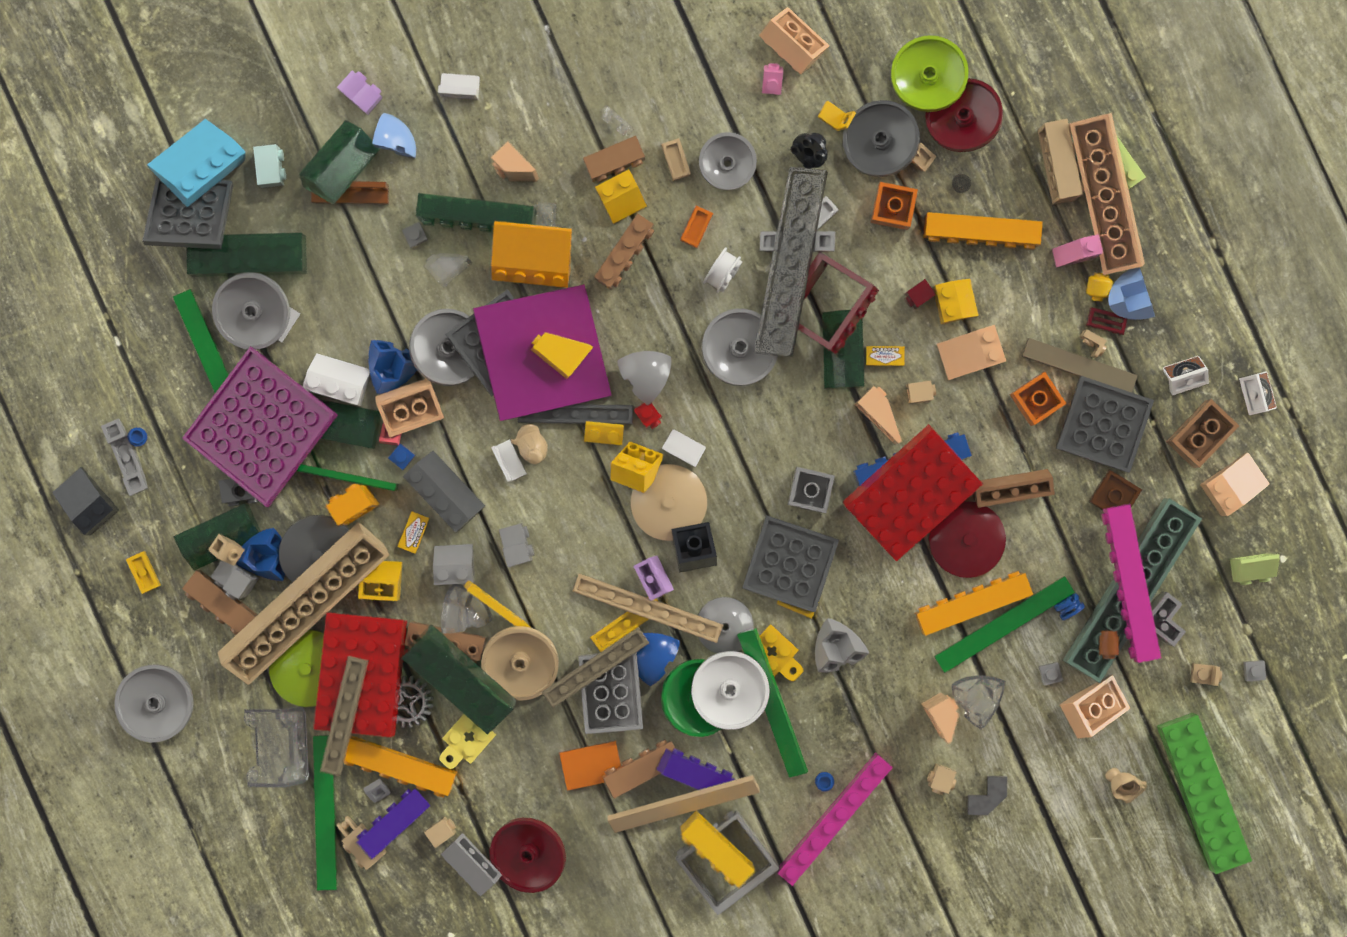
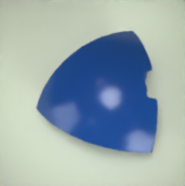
M371 340L368 358L369 371L377 394H383L400 387L416 373L417 369L411 360L408 349L401 351L394 348V343Z
M269 528L255 534L243 544L244 552L236 562V565L260 577L283 581L285 573L279 560V548L282 540L280 534L274 528Z
M643 633L649 644L637 651L638 675L643 682L652 686L665 675L664 669L668 662L674 661L680 641L663 634Z

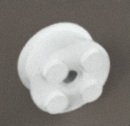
M725 247L712 265L703 284L709 283L717 289V293L720 291L724 292L742 264L741 257L736 258L731 255Z

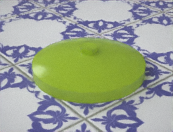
M939 36L918 37L906 43L896 54L891 68L892 86L899 99L915 110L924 112L943 110L954 104L963 94L968 81V64L963 52L950 40Z
M308 630L269 666V675L273 687L283 699L291 704L302 707L316 706L324 632Z

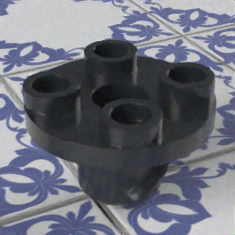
M819 133L800 134L793 140L790 147L791 153L808 170L821 167L828 157L826 139Z

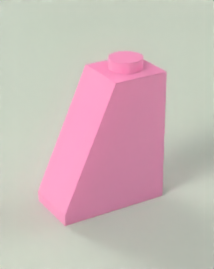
M1099 234L1080 238L1052 249L1056 268L1092 260L1103 254Z

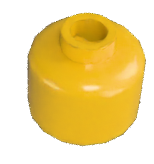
M1094 272V275L1088 278L1086 293L1092 296L1091 300L1103 301V298L1109 297L1113 280L1109 278V274L1103 275V273Z

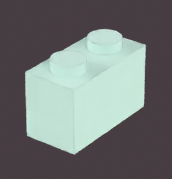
M276 144L253 147L257 185L261 188L284 186L286 171L285 168H282L281 162L284 161L283 150Z

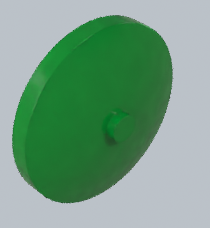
M693 659L679 664L669 673L662 687L661 704L665 717L676 730L689 736L705 737L715 734L722 729L713 726L703 719L692 699V681L697 669L705 659Z

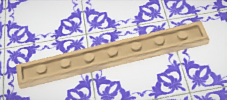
M580 573L572 591L715 643L718 642L723 628V624L656 600L650 601L645 596Z
M751 775L608 815V822L616 833L760 793V788L754 776Z

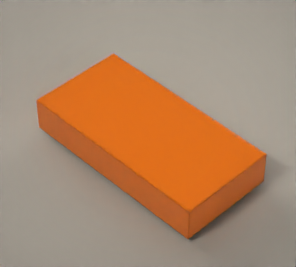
M696 205L680 241L698 248L713 213Z

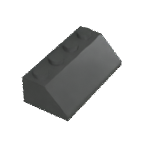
M431 451L403 475L404 479L454 532H459L485 507L483 502L434 451Z

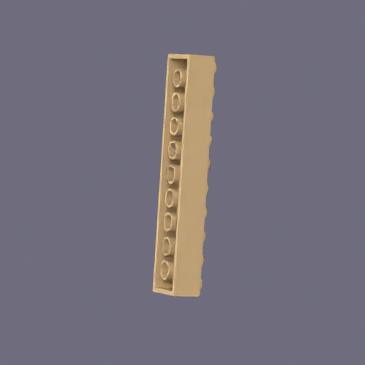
M358 522L217 652L221 665L246 684H251L317 623L326 612L330 611L389 556L384 543Z

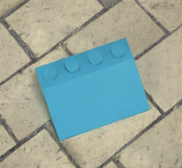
M204 119L148 163L147 167L188 207L245 161L246 152L233 138L207 119Z

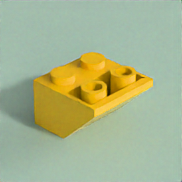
M629 442L611 462L610 480L645 493L654 482L663 459V454Z
M381 562L359 583L358 599L399 601L403 562Z

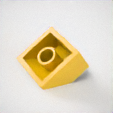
M629 169L595 186L596 192L613 224L647 207Z
M970 279L950 281L932 287L936 293L934 297L941 324L979 316Z

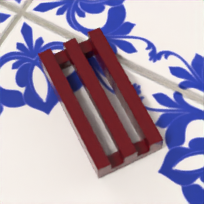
M1090 307L1086 326L1124 335L1128 319L1118 316L1113 312ZM1094 313H1097V314H1101V315H1105V316H1110V317L1122 319L1123 322L1120 323V322H1116V321H1112V320H1108V319L1096 317V316H1093V315H1094ZM1092 320L1121 327V330L1092 323Z

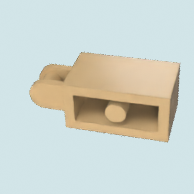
M346 816L342 823L337 824L338 829L345 836L342 840L344 843L342 845L349 854L352 853L356 857L355 861L361 868L369 869L387 852L383 849L370 860L356 844L359 840L356 836L364 829L369 831L365 825L361 823L357 826L349 816ZM349 826L353 829L351 833L347 831Z

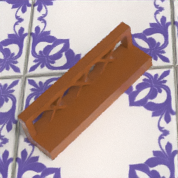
M309 180L312 203L389 204V185L386 182Z

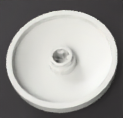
M725 651L712 655L699 666L692 681V699L698 713L708 723L722 729H739L753 723L764 711L769 698V683L764 670L753 658L740 652Z

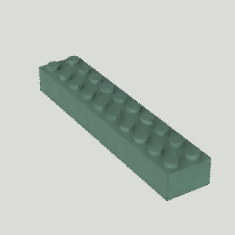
M1163 498L1137 540L1150 602L1202 518L1170 498ZM1114 579L1063 659L1065 663L1098 683L1102 681L1115 660L1104 659L1103 655L1099 654V636L1101 631H1117V636H1119V652L1127 641L1125 636L1126 621H1123L1121 616V609H1123L1122 601H1119L1117 596L1119 586L1118 582H1115Z

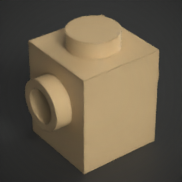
M221 534L217 535L208 549L216 558L233 566L244 552V549L238 543Z
M936 763L934 770H930L927 777L928 785L933 788L932 792L943 795V793L949 794L950 790H953L956 785V779H954L956 771Z

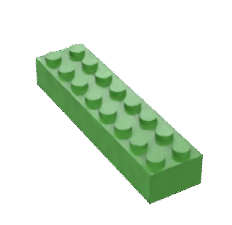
M1189 713L1157 725L1209 870L1218 874L1251 862L1250 853L1199 716L1195 713Z

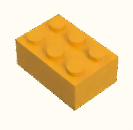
M353 484L345 489L347 493L343 495L337 494L330 498V503L326 507L336 524L341 526L349 525L380 504L369 486Z

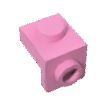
M770 63L764 65L762 93L781 95L783 67L779 64Z

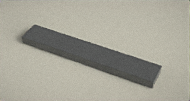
M575 404L518 417V423L586 424V421L633 425V405Z

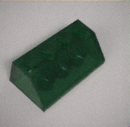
M345 120L299 173L302 186L334 205L380 149L374 147L371 138L360 127Z
M850 310L822 312L823 339L830 342ZM863 318L858 321L854 333L848 336L845 346L841 347L836 355L823 347L824 389L864 387Z
M319 399L338 414L321 439L375 449L381 421L379 411Z
M242 504L173 537L180 553L195 571L219 560L208 550L218 534L235 541L242 547L246 541L261 532L249 504Z

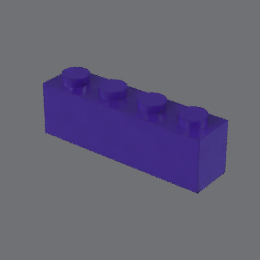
M666 748L656 769L662 775L698 790L736 780L732 777V772L726 769L719 771L716 769L717 766L706 762V764L700 763L701 760L692 755L688 758L684 756V752L676 748L673 751Z
M408 789L400 796L403 800L398 804L395 802L386 809L388 813L383 818L379 815L371 823L373 827L369 831L364 829L356 836L359 839L356 844L370 860L377 856L431 806L416 789L412 791Z

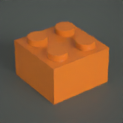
M880 182L877 187L870 223L908 230L911 227L918 189Z
M1046 372L1040 373L1009 394L1030 426L1036 425L1067 404Z

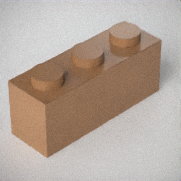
M635 135L588 155L583 160L592 182L597 181L599 183L608 179V175L613 173L619 175L625 172L627 167L632 166V168L642 165L645 155Z

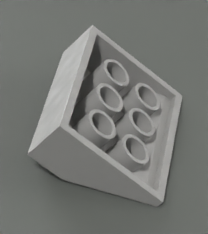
M636 652L581 689L585 734L643 729ZM599 653L579 655V666Z

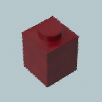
M924 279L904 294L906 296L904 300L910 308L914 307V309H917L934 297L936 293L926 279Z

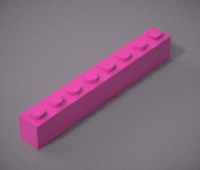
M1121 505L1103 509L1104 513L1101 517L1103 524L1107 527L1105 537L1112 551L1109 552L1111 563H1114L1115 566L1113 577L1119 586L1117 596L1118 600L1122 601L1123 609H1121V616L1123 621H1126L1125 636L1131 645L1128 648L1130 658L1137 663L1160 659L1161 654L1131 506Z
M875 752L780 864L777 873L793 886L893 767Z

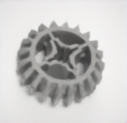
M402 676L398 710L405 709L411 715V717H405L397 713L396 725L399 721H402V728L406 726V722H408L409 728L413 727V721L417 726L420 725L419 718L425 721L427 718L424 714H431V711L427 708H433L434 706L432 703H428L434 697L427 696L432 690L428 689L425 691L424 688L427 686V683L420 686L421 679L418 678L414 682V676H410L409 681H407L406 676ZM404 686L413 687L419 693L412 695L408 693L407 689L405 690ZM405 697H407V699L416 698L412 700L410 706H408V704H403L400 706V704H402L403 701L406 700ZM422 698V709L417 714L415 702Z

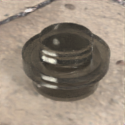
M958 174L952 180V188L957 193H965L971 187V180L965 174Z

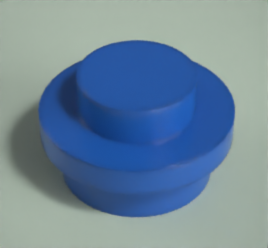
M136 427L129 431L127 438L131 445L140 447L146 443L147 433L144 429Z
M821 772L815 778V785L821 791H829L834 786V778L828 772Z

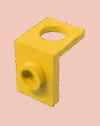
M826 101L818 118L836 131H840L849 127L856 112L845 113L831 102Z

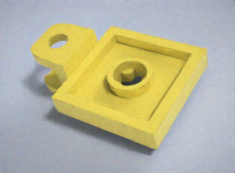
M467 710L442 738L449 746L442 752L439 760L449 769L457 766L463 758L471 764L496 734ZM472 731L474 733V740L466 742L464 740L466 738L464 733ZM448 755L453 756L452 762H447L446 757Z

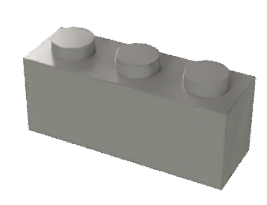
M463 833L441 853L445 861L458 872L459 876L479 896H482L502 876Z

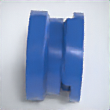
M1072 594L1054 606L1055 610L1059 611L1061 620H1066L1085 608L1084 603L1079 601L1080 597L1078 594Z

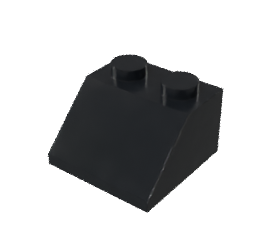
M709 522L672 529L679 573L717 566V554Z

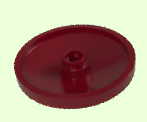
M968 78L963 94L954 104L943 110L926 112V124L931 137L941 147L954 152H971L984 147L997 135L1003 121V107L1000 97L990 85L977 79Z
M964 501L929 532L928 543L932 557L943 570L954 576L972 578L989 572L998 564L1005 550L1006 534L1000 518L993 510L987 506L978 508L976 502Z
M516 818L505 823L493 837L490 845L491 864L502 874L500 879L506 885L521 892L537 893L550 888L557 882L565 868L566 852L561 838L549 825L533 818Z

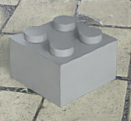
M796 467L787 505L826 513L835 476Z

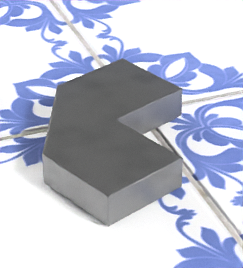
M987 776V795H968L967 814L988 815L1007 797V776Z

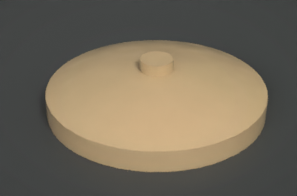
M664 464L660 465L654 482L645 493L633 489L631 510L636 523L645 533L659 540L673 541L672 529L702 523L707 510V495L700 479L689 469L679 465Z
M524 626L506 628L495 634L486 644L481 660L483 677L490 688L502 697L520 701L530 700L542 695V691L554 683L559 667L558 654L551 640L540 631Z

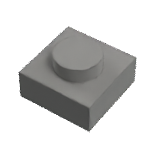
M420 222L402 230L410 248L428 240Z
M1264 660L1243 662L1245 681L1266 680Z
M1058 662L1038 666L1044 686L1063 681Z
M380 778L363 788L365 794L374 803L391 794L388 786Z

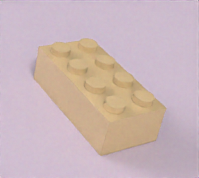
M1068 119L1044 123L1037 131L1052 205L1075 201L1083 195L1084 186L1083 181L1079 178L1080 168L1078 161L1075 159L1076 150L1071 139L1070 123L1068 124Z

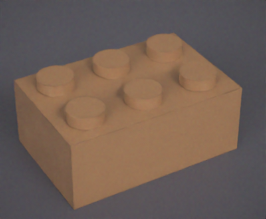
M1212 399L1205 400L1166 442L1193 468H1200L1239 425Z

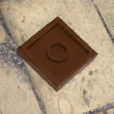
M1109 469L1090 498L1089 503L1102 511L1106 508L1121 505H1130L1132 507L1142 489Z

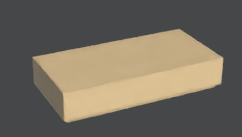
M680 139L661 144L672 180L675 181L691 176Z

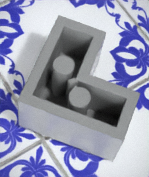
M523 523L499 529L507 567L533 560L532 556H535L532 544L528 545L527 538L530 536L527 526L523 527Z
M222 560L211 575V578L215 580L214 583L226 591L225 594L234 600L236 598H246L259 580L251 572L236 564L233 566Z
M1161 591L1151 604L1156 634L1166 644L1174 647L1186 632L1171 620L1183 604L1168 592Z

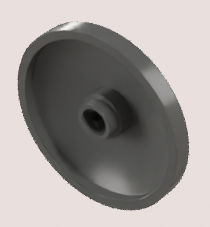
M888 100L873 101L857 109L849 127L844 129L843 147L850 163L858 171L873 177H887L905 169L915 158L920 144L919 127L912 113L901 104Z
M310 515L294 522L284 533L279 548V560L286 576L294 582L350 529L346 525L338 526L333 517L326 515Z

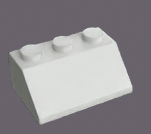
M316 353L307 370L303 387L307 391L361 406L369 382L370 371L368 368Z

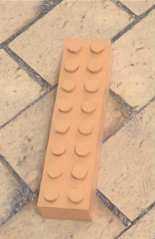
M1112 113L1070 123L1094 235L1099 234L1103 254L1099 256L1103 275L1142 267L1145 262Z

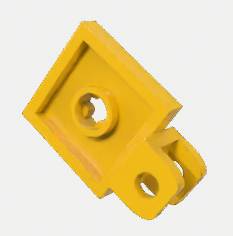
M770 624L760 635V639L774 678L780 672L788 680L796 681L804 672L803 667L793 658L799 650ZM775 646L777 648L775 650L776 656H768L767 653L769 651L767 648ZM793 667L797 670L794 675L790 673V669Z

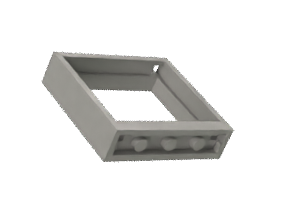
M737 810L734 813L733 811L728 812L723 817L724 820L719 824L715 822L712 825L720 832L737 820L768 861L766 866L748 878L740 888L736 887L717 902L685 860L687 856L696 850L693 845L686 847L685 845L677 851L678 855L676 856V861L717 915L779 870V865Z

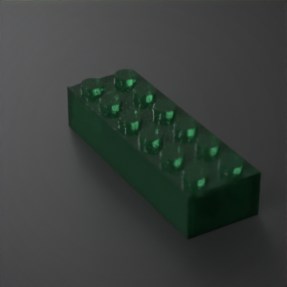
M418 193L416 217L423 225L434 226V223L441 224L444 228H453L454 225L468 231H472V228H478L480 232L491 233V230H494V221L535 225L537 213L534 206Z
M302 232L229 234L223 236L221 249L186 247L187 274L192 277L235 276L241 273H258L262 275L307 274L306 235Z
M432 624L405 650L401 659L487 735L514 710L517 700Z

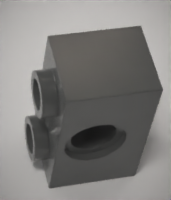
M232 479L219 480L222 503H228V507L240 505L239 501L247 500V504L259 502L247 491L241 497L238 494L240 485Z

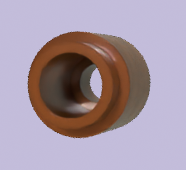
M1101 631L1099 636V654L1103 655L1104 659H1115V655H1119V636H1117V631Z

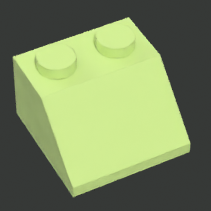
M1266 553L1230 559L1233 582H1240V585L1252 584L1251 580L1259 579V582L1271 581V577H1277L1280 560L1279 554Z

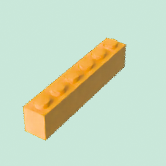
M927 212L925 215L923 238H928L930 242H940V239L947 240V243L966 241L968 245H978V242L985 243V246L992 247L997 246V244H1005L1004 247L1016 248V245L1024 246V249L1034 250L1035 247L1041 245L1043 221Z
M1015 571L1008 574L1009 578L1003 580L1001 577L991 580V584L985 587L981 584L973 587L972 592L965 593V591L954 594L955 598L953 599L943 598L936 601L937 605L935 606L925 605L918 608L919 612H916L915 615L922 634L925 636L1032 596L1033 592L1026 574Z
M350 735L344 764L348 766H354V764L361 766V770L370 773L372 770L379 772V776L390 779V777L398 779L397 782L408 785V783L414 784L416 789L434 791L433 794L439 797L449 796L457 771Z

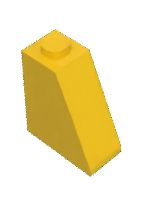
M545 332L542 336L538 334L532 341L534 346L531 350L567 379L593 347L586 343Z

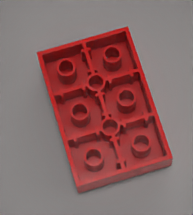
M928 424L842 502L897 562L979 489L983 483Z
M326 612L314 730L330 731L348 656L369 661L351 733L383 737L395 736L408 620Z

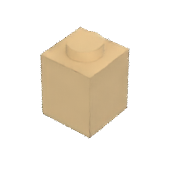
M931 381L906 385L909 404L934 400L933 396H936V388L934 384L932 385Z
M445 816L426 829L424 833L436 848L456 833V826L450 818L447 819Z

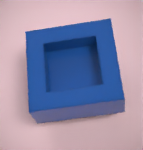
M400 443L388 459L404 470L416 455Z

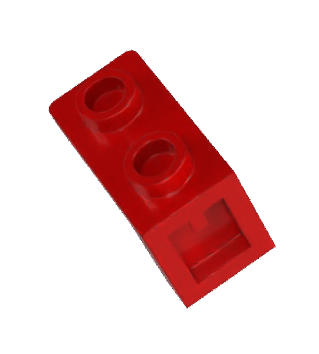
M643 403L634 409V412L646 429L649 427L654 429L661 424L660 419H662V416L652 403L649 405Z

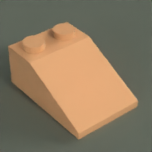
M995 325L936 344L948 380L1006 362Z
M873 386L854 405L894 445L899 444L902 440L889 401L885 397L887 394L882 388Z
M1247 452L1201 483L1200 486L1221 516H1229L1266 488L1269 482Z
M1113 675L1074 694L1060 704L1077 739L1094 736L1130 709Z

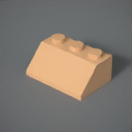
M788 7L771 19L759 35L767 45L771 46L781 58L785 59L800 74L810 68L829 47L820 36Z
M508 141L491 157L494 162L492 166L496 170L495 172L503 180L505 178L509 181L537 182L539 180L535 168Z
M426 378L375 396L376 405L389 437L444 418L433 384Z
M940 692L921 703L939 736L949 744L952 742L959 716L956 710L959 708L954 699Z

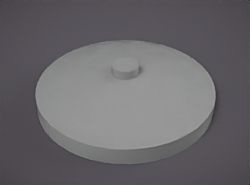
M241 273L226 280L219 287L213 299L212 315L218 331L231 344L243 349H249L250 346L254 349H262L270 346L283 335L289 323L290 307L284 291L275 281L258 273Z
M440 309L424 316L414 327L409 341L410 357L415 368L427 380L443 386H454L470 380L475 375L445 335L470 317L467 314L454 309Z
M732 309L718 315L709 324L702 339V356L707 368L716 378L730 385L746 386L760 381L772 370L778 357L779 343L773 326L765 317L748 309Z
M146 665L133 670L122 680L115 695V712L120 725L132 737L144 742H161L176 736L185 728L193 712L194 700L190 685L178 671L165 665Z

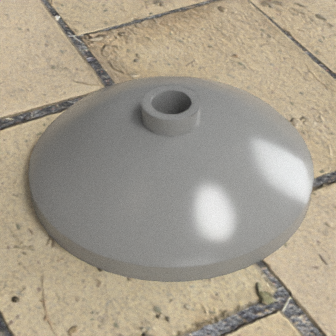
M730 132L717 134L711 137L701 149L699 156L700 171L704 179L715 188L721 190L738 189L748 183L756 169L757 159L755 150L751 143L739 134ZM730 161L731 165L729 167H726L724 165V162Z
M720 597L713 599L704 605L698 616L720 624L727 623L729 625L727 630L722 629L717 643L699 637L701 643L714 653L740 651L742 646L737 634L754 628L750 611L742 602L734 598Z

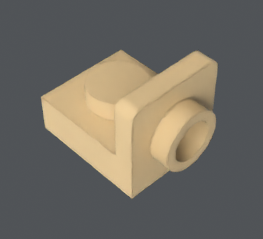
M920 142L919 149L912 163L918 169L925 172L936 156Z
M1087 329L1082 331L1080 338L1083 339V343L1090 347L1096 346L1091 357L1097 358L1102 356L1107 347L1105 346L1107 340Z
M1192 663L1190 682L1213 686L1219 685V682L1222 680L1220 667Z

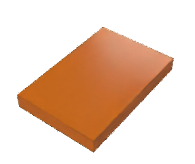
M616 740L559 752L567 791L605 783L602 778L605 775L604 771L611 767L617 769L621 766Z

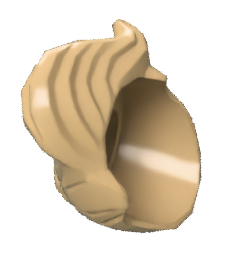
M525 424L519 429L516 439H511V443L518 446L519 453L525 461L531 464H538L545 459L548 445L537 426Z
M1112 768L1105 774L1106 779L1111 782L1113 796L1116 799L1125 801V803L1132 802L1147 788L1146 781H1141L1130 773H1121L1117 768Z

